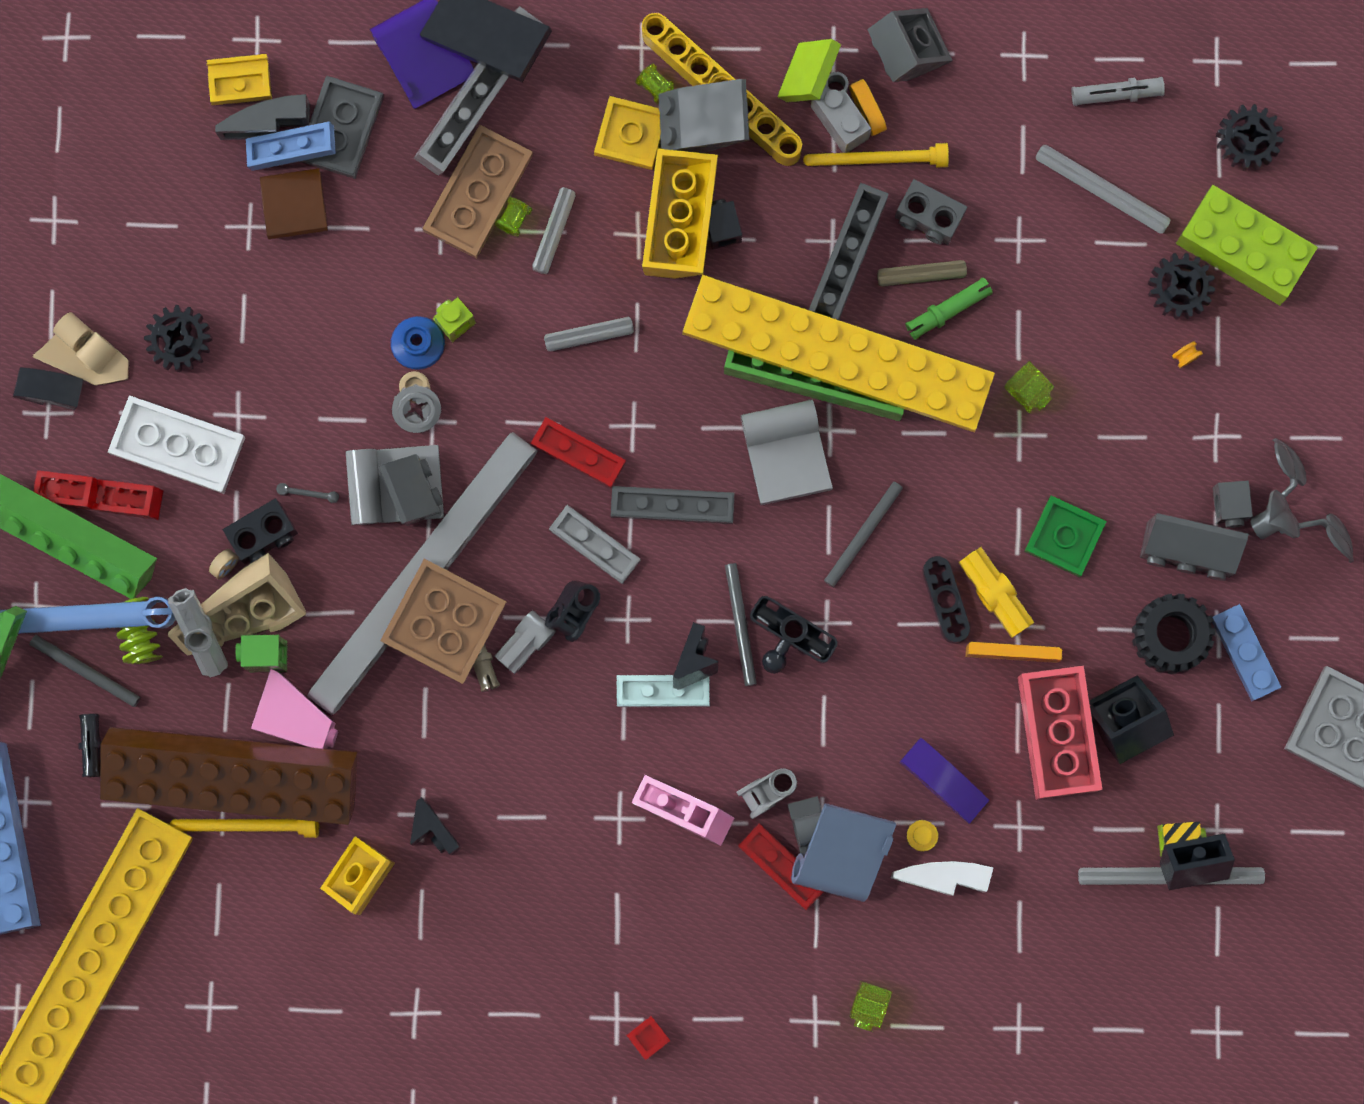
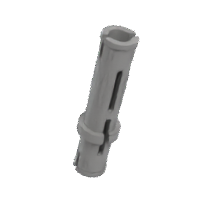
M1134 77L1128 78V81L1072 87L1071 89L1073 106L1130 99V102H1135L1138 98L1164 96L1165 93L1163 77L1136 80Z

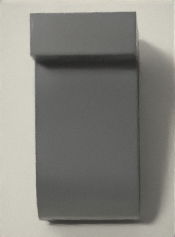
M818 796L787 804L799 851L803 854H806L822 812Z

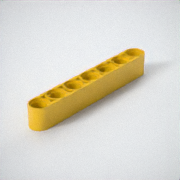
M651 13L643 19L642 38L645 44L692 86L736 80L662 14ZM652 26H659L663 31L659 35H652L648 32V29ZM675 45L682 46L685 49L684 53L680 55H674L669 50ZM696 65H703L707 68V71L704 74L698 75L693 73L691 69ZM747 90V105L752 109L748 113L749 137L778 163L784 166L794 165L801 156L802 141L800 137ZM762 124H769L774 130L770 134H762L758 127ZM788 143L792 144L796 151L792 154H785L780 150V147Z

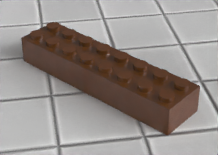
M109 727L101 742L100 800L349 825L355 808L357 752Z

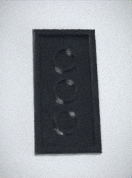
M439 0L420 36L427 42L523 83L552 30L545 24L488 0Z

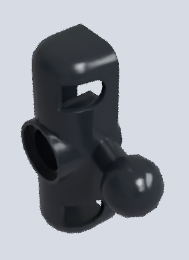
M768 596L760 597L750 613V619L753 623L780 639L776 648L767 651L762 658L764 669L771 674L780 673L785 668V655L791 646L806 656L813 658L818 663L824 664L830 659L838 645L837 639ZM768 601L773 602L779 607L776 612L766 606ZM757 619L767 624L768 626L766 627L765 625L761 624L757 621ZM797 623L801 626L802 634L797 638L787 636L785 633L786 625ZM821 633L831 638L829 644L818 638ZM811 651L812 653L816 654L817 656L820 657V659H818L817 657L813 656V655L810 654L809 652Z

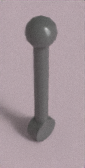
M280 483L276 487L277 493L281 496L290 493L328 499L331 503H336L339 500V494L335 491L323 493L290 488L285 483Z

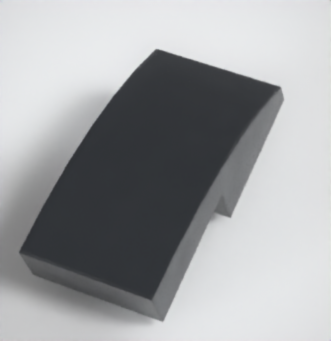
M20 367L13 397L40 405L46 402L75 410L78 406L83 379L52 371Z

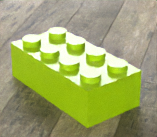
M1214 185L1210 187L1176 242L1178 246L1200 257V259L1279 306L1288 298L1318 248L1316 245Z

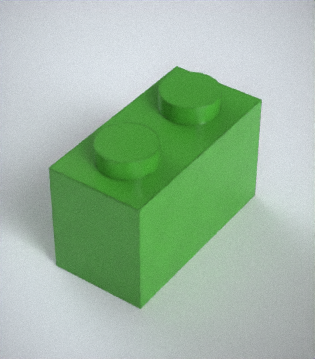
M241 635V643L236 644V661L241 662V667L250 673L270 672L271 669L277 672H287V641L280 635Z

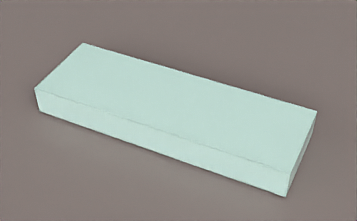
M617 675V707L710 706L709 677L677 690L673 688V675Z

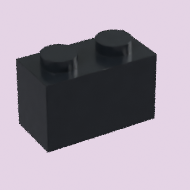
M1224 833L1165 844L1160 867L1170 891L1228 880L1235 859Z

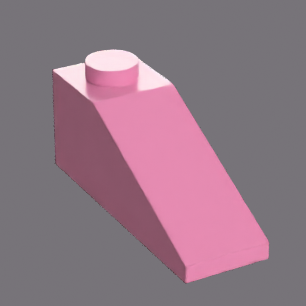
M647 775L644 776L632 801L633 804L720 846L734 820V817L719 808Z

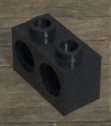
M276 498L222 529L240 561L245 565L249 562L253 563L275 547L282 549L294 541L293 536L298 534L281 503ZM272 520H282L283 526L278 533L272 534L268 532V525ZM247 535H255V545L250 549H243L241 545L242 539Z

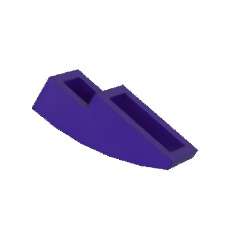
M922 738L918 739L899 762L968 824L971 823L989 801L961 772Z

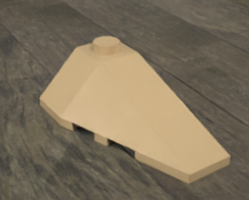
M269 553L243 568L201 604L205 615L209 616L212 621V630L220 646H223L225 641L239 638L241 635H253L270 629V632L281 630L306 615V610L287 573ZM177 624L168 632V636L187 656L191 655L192 652L185 647L184 635Z

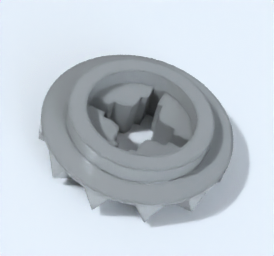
M415 384L408 388L403 387L401 392L394 397L392 414L395 422L402 429L408 432L420 433L429 430L437 423L441 414V404L438 396L429 387ZM410 399L417 404H425L421 407L423 418L415 411L408 413L411 409Z

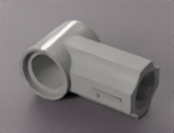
M532 610L518 624L515 634L498 651L495 658L515 674L536 650L539 651L545 646L556 630L546 627L545 620Z

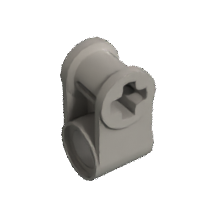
M781 768L762 779L755 780L736 793L745 800L751 811L750 817L753 819L790 796L797 787V780L792 771ZM786 774L791 778L792 786L788 791L780 792L775 788L774 780L778 775ZM752 792H754L757 796L758 800L760 801V805H758L755 801Z

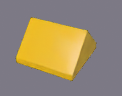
M355 836L320 889L351 913L361 915L395 862Z

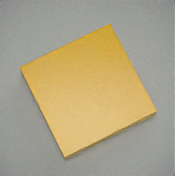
M609 96L594 156L653 170L657 149L661 140L659 108Z

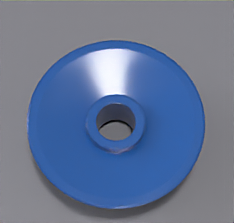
M415 316L403 320L397 325L391 337V350L395 359L401 365L410 369L420 370L432 366L440 359L445 348L443 331L433 320L426 317ZM415 337L422 338V343L418 346L412 344V340Z

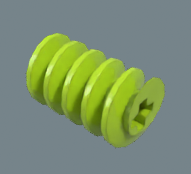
M138 597L124 602L147 601L149 597ZM149 626L121 627L124 629L117 633V638L127 641L120 644L119 647L121 651L129 652L123 656V662L128 664H144L161 659L162 655H153L152 652L159 648L160 644L150 643V639L155 637L157 632L147 631Z

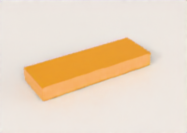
M970 642L966 646V657L1058 663L1062 660V649L1060 647Z

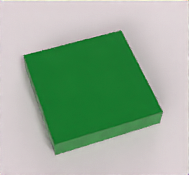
M1051 495L1024 552L1080 578L1107 521Z

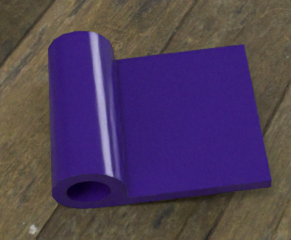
M422 0L369 29L413 109L465 82L474 70L469 59L421 38L420 33L437 6V0Z

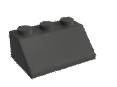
M1157 513L1147 522L1140 558L1147 559V564L1152 566L1165 567V564L1177 566V571L1195 574L1197 570L1208 573L1207 577L1210 579L1225 581L1226 577L1230 578L1236 574L1249 534Z

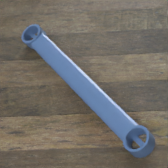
M153 597L148 601L24 608L27 613L19 633L138 626L164 629L171 626L176 619L168 604V599L163 597ZM159 602H165L168 608L152 609L153 605ZM151 615H168V617L162 624H157L152 620Z

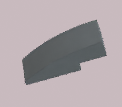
M306 94L266 100L229 116L215 126V132L220 140H244L280 132V127L309 126L310 102Z

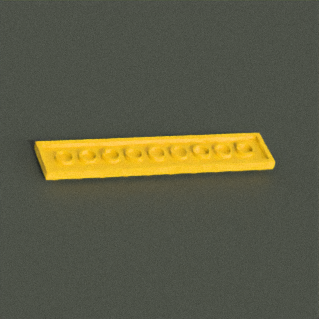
M705 275L701 277L682 331L683 335L974 433L995 374L994 372Z
M140 808L136 809L0 1055V1098L11 1104L48 1103L193 840L192 836L172 827Z

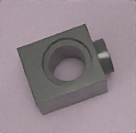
M1249 480L1217 483L1213 487L1216 524L1225 523L1226 528L1242 527L1245 521L1253 517Z

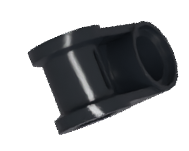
M578 580L567 583L557 602L547 614L545 626L549 629H557L570 642L576 641L583 633L589 618L599 604L600 593L598 589L591 584ZM581 590H584V597L579 602L578 595Z

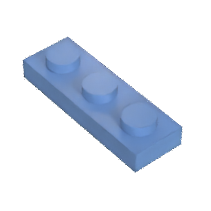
M324 122L247 138V167L254 171L336 154L334 125L330 122Z
M1239 604L1213 616L1214 622L1212 623L1251 701L1281 688L1241 605Z

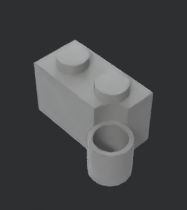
M833 72L828 77L821 98L811 101V108L843 153H848L869 139L871 127L847 94V77L843 73ZM832 82H838L843 85L844 89L842 91L830 90L828 85Z

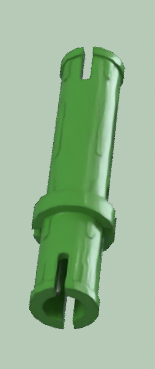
M982 277L979 281L939 305L929 306L927 312L905 323L908 331L920 326L909 334L914 340H917L935 327L941 328L948 319L987 296L992 295L991 287L985 288L980 292L978 291L989 283Z

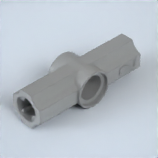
M184 588L176 591L173 596L168 598V604L184 635L185 647L192 652L202 675H207L210 678L220 675L228 667V662L212 630L211 619L205 615L194 590Z

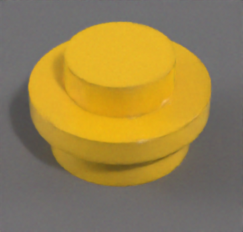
M918 820L908 828L907 841L913 849L927 851L932 849L937 843L938 831L931 822Z

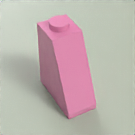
M271 669L251 729L306 747L332 748L338 734V730L334 729L336 723L282 674Z

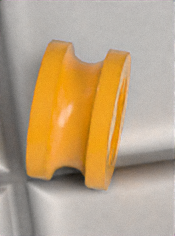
M1195 341L1187 344L1172 355L1173 359L1179 360L1178 367L1180 369L1203 355L1202 351L1196 350L1197 343Z

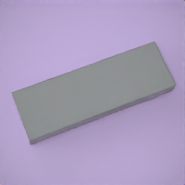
M566 505L549 528V531L622 585L641 561L639 557L568 505Z

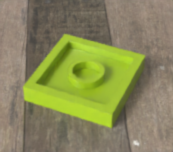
M833 39L798 43L777 97L785 102L819 100L841 44Z

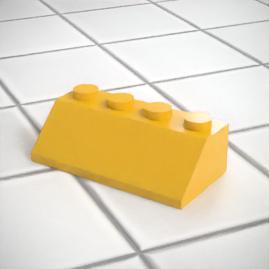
M657 149L642 264L646 276L675 279L703 275L718 155Z

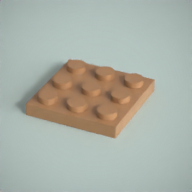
M424 558L380 641L447 677L464 684L506 601Z

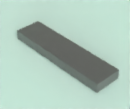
M612 486L611 518L733 524V492Z

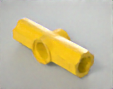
M982 547L973 551L959 562L961 568H963L968 578L977 588L976 593L984 606L990 612H994L1011 638L1034 623L1032 617L1016 597V590L1009 579L1003 573H999Z

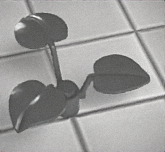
M1277 438L1273 439L1278 464L1290 478V485L1282 493L1278 490L1271 491L1269 502L1266 506L1267 510L1251 518L1254 532L1260 539H1265L1278 531L1281 534L1285 533L1291 538L1296 539L1300 536L1301 528L1321 525L1326 528L1327 535L1333 545L1349 559V563L1354 562L1350 535L1345 525L1337 516L1330 513L1326 515V519L1298 523L1285 498L1298 484L1301 486L1306 484L1305 468L1291 447Z

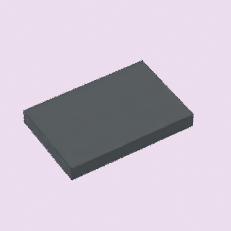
M326 75L309 126L324 122H330L334 125L336 154L299 162L356 179L384 94Z

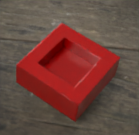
M652 1016L626 1035L645 1060L670 1042V1039Z

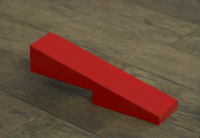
M37 470L33 492L61 506L158 520L164 490L150 485L100 480L89 476Z

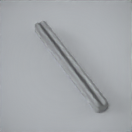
M1043 145L1036 155L1037 161L1158 233H1164L1171 220L1169 217L1053 148Z

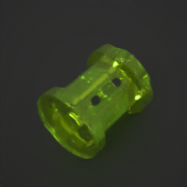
M654 63L646 67L635 81L638 86H643L654 97L653 101L656 104H659V94L673 90L675 87L673 81L668 82L657 71V66Z
M509 197L507 200L509 205L501 219L496 220L495 225L502 231L518 237L520 234L519 228L526 215H530L533 210L524 202Z

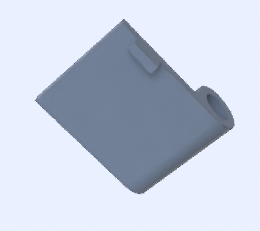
M825 803L806 854L800 853L796 857L791 875L792 883L861 902L866 901L884 855H888L892 845V835L896 822Z

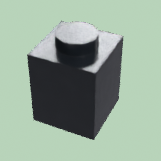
M725 199L712 201L708 232L712 250L742 243V232L734 201L726 202Z

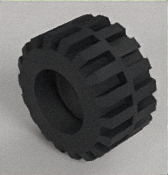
M1179 593L1173 596L1172 594H1167L1150 602L1137 615L1135 619L1136 624L1132 628V633L1135 634L1132 642L1133 646L1138 648V652H1136L1138 657H1143L1146 660L1144 664L1149 668L1153 666L1156 668L1155 671L1160 673L1165 671L1168 674L1182 673L1200 664L1209 655L1208 651L1213 648L1215 642L1212 641V636L1215 635V628L1211 627V623L1214 621L1211 615H1206L1205 611L1207 608L1204 605L1199 606L1196 603L1197 599L1193 597L1188 599L1185 598V594ZM1168 616L1176 617L1186 624L1190 639L1188 646L1184 650L1179 652L1170 651L1160 643L1157 636V626L1163 618Z

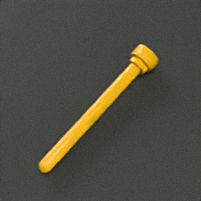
M935 143V147H929V150L807 154L804 156L803 162L807 166L930 162V165H936V168L948 167L949 163L948 143Z
M173 819L169 824L180 831H297L298 835H304V838H318L319 822L296 819Z

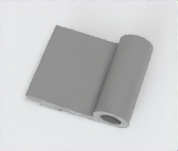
M813 400L741 415L743 432L761 505L833 490L819 434L818 418Z
M438 445L380 450L360 449L345 452L351 525L401 522L379 466L417 454L420 460L426 458L432 476L427 477L431 488L437 487L443 500ZM443 504L439 505L441 513L424 520L444 518Z

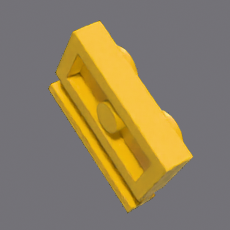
M267 54L207 60L209 93L212 106L272 99Z

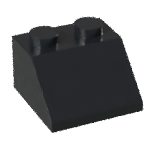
M1138 675L1089 700L1092 722L1104 744L1119 764L1174 736L1166 709Z

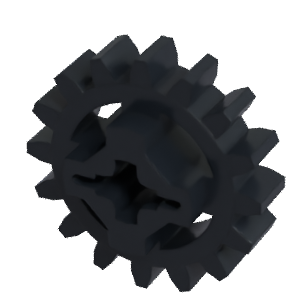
M1244 104L1240 105L1238 114L1234 110H1230L1227 114L1228 119L1223 118L1219 124L1223 129H1219L1216 133V137L1223 139L1217 144V149L1225 148L1226 150L1222 156L1223 160L1231 157L1233 159L1232 167H1235L1238 162L1242 163L1243 171H1246L1250 164L1253 165L1255 170L1260 169L1262 162L1268 166L1272 161L1271 156L1276 157L1280 152L1276 146H1280L1284 140L1277 136L1283 130L1282 126H1274L1277 116L1268 118L1266 116L1268 113L1267 108H1264L1261 113L1257 112L1256 104H1253L1249 111H1247ZM1245 120L1243 126L1232 128L1237 122ZM1246 133L1251 134L1250 137L1254 140L1253 142L1249 141V137L1246 136ZM1267 147L1264 152L1254 155L1256 149Z
M1173 253L1170 257V262L1163 258L1159 262L1161 268L1154 267L1151 273L1155 277L1149 279L1148 285L1154 287V289L1148 293V296L1157 298L1153 305L1155 308L1161 305L1164 307L1162 315L1166 316L1172 311L1174 312L1175 320H1178L1181 313H1184L1186 319H1190L1193 316V310L1197 314H1201L1204 310L1202 304L1208 306L1212 300L1207 295L1215 292V288L1209 286V283L1215 277L1213 275H1206L1209 265H1204L1203 267L1198 265L1200 257L1190 261L1189 253H1185L1182 259H1179L1177 254ZM1180 268L1188 269V270H1190V272H1189V271H1182V270H1180ZM1163 276H1165L1164 280L1167 282V289L1164 292L1162 289ZM1198 281H1200L1201 292L1199 297V293L1196 290V283ZM1177 284H1186L1187 287L1185 289L1178 290L1176 288ZM1172 301L1182 302L1184 305H1179Z
M175 305L174 312H170L165 307L163 308L164 316L153 315L156 323L155 325H146V328L152 333L151 335L144 336V340L152 344L146 348V351L149 354H155L152 360L156 364L163 361V368L165 370H169L174 365L175 370L181 372L182 365H186L192 370V362L194 360L199 363L204 362L200 354L202 352H210L205 343L211 342L212 337L209 334H205L210 327L207 323H201L203 316L200 313L193 316L191 307H187L182 312L181 307ZM176 320L175 323L166 326L168 323ZM192 324L197 330L198 339L191 336ZM182 335L184 337L183 341L177 340L176 343L172 340L174 336L179 337ZM159 338L165 341V353L160 349ZM188 351H191L189 354H187V355H185V356H183V357H180L181 354H184V353H186V352H188Z

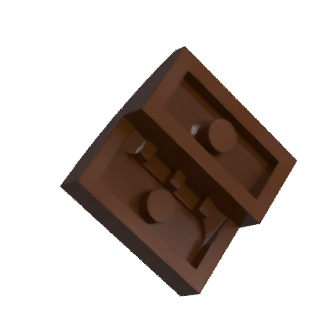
M319 168L260 177L268 240L328 231L322 176Z

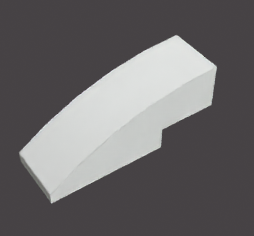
M954 861L931 862L894 871L891 878L952 896L954 895L956 884L980 892H987L993 867Z

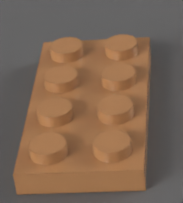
M479 125L423 226V232L477 259L532 159L533 152Z

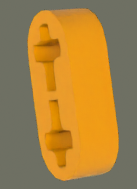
M862 79L849 85V91L857 109L871 127L870 135L874 136L886 131L885 120L865 80Z

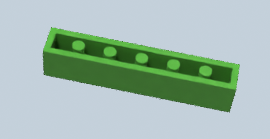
M730 350L728 351L724 365L725 375L900 421L902 418L903 408Z
M0 474V529L130 599H134L151 580L157 560L156 557Z

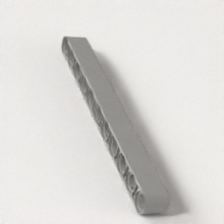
M514 432L506 437L309 691L308 698L330 715H334L388 647V645L380 640L423 559L425 558L448 570L537 453L534 447Z

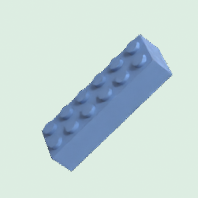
M0 742V935L38 927L41 924L6 743Z

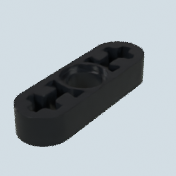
M934 556L929 558L923 566L922 574L943 638L949 643H961L969 635V621L950 563L941 556ZM932 563H937L938 567L945 568V571L941 573V579L943 583L949 580L950 585L941 586L936 590L933 589L932 585H938V580L935 574H929V570L933 567ZM948 591L953 594L955 603L951 608H942L938 604L937 597L941 592ZM955 610H959L960 615H954V619L957 625H963L964 627L960 631V637H956L954 633H948L947 629L951 627L950 618L947 617L943 620L941 614H951Z

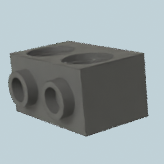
M913 179L896 211L895 218L899 220L898 223L904 228L911 231L917 229L925 233V237L931 242L941 245L943 242L949 245L965 215L967 206ZM918 202L923 206L924 211L919 214L913 213L909 210L908 205ZM939 216H945L950 220L951 225L945 228L940 227L936 224L935 219Z

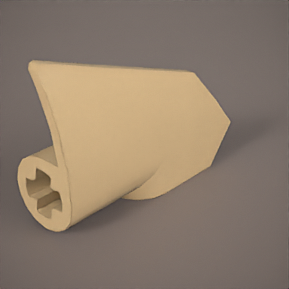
M72 312L67 313L57 322L53 329L55 335L40 350L33 354L35 359L75 377L82 378L84 381L96 386L128 380L130 360L100 334L93 332Z

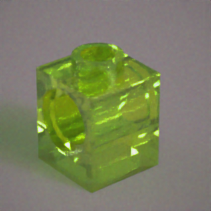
M1030 361L1011 377L1004 386L1028 413L1035 408L1041 411L1053 399L1049 394L1055 388Z
M860 981L849 1015L850 1018L855 1019L854 1026L871 1032L873 1026L881 1028L892 992Z

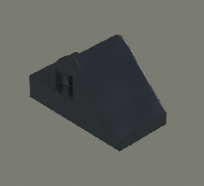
M693 622L673 675L674 689L680 690L718 672V661L704 656L709 638L705 637L704 625Z
M421 797L416 801L410 845L414 846L433 832L435 836L431 838V841L441 853L447 851L450 855H453L462 847L427 801Z

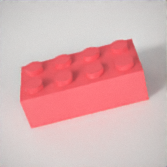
M1084 666L1024 673L1018 676L1036 800L1102 790Z

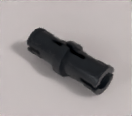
M99 714L79 715L81 742L78 743V749L82 750V777H100V749L102 741H100Z

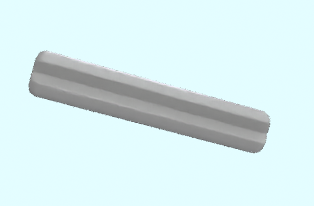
M562 187L559 190L532 265L533 270L538 273L547 274L549 272L576 196L575 192L571 189Z
M624 317L546 334L544 340L546 349L548 351H555L629 335L634 332L632 319Z

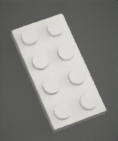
M129 395L108 453L224 494L245 436Z

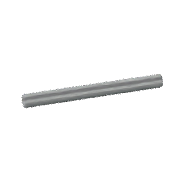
M1161 867L1080 868L1078 871V881L1081 885L1166 884ZM1233 867L1228 880L1207 884H1263L1265 882V871L1262 867Z

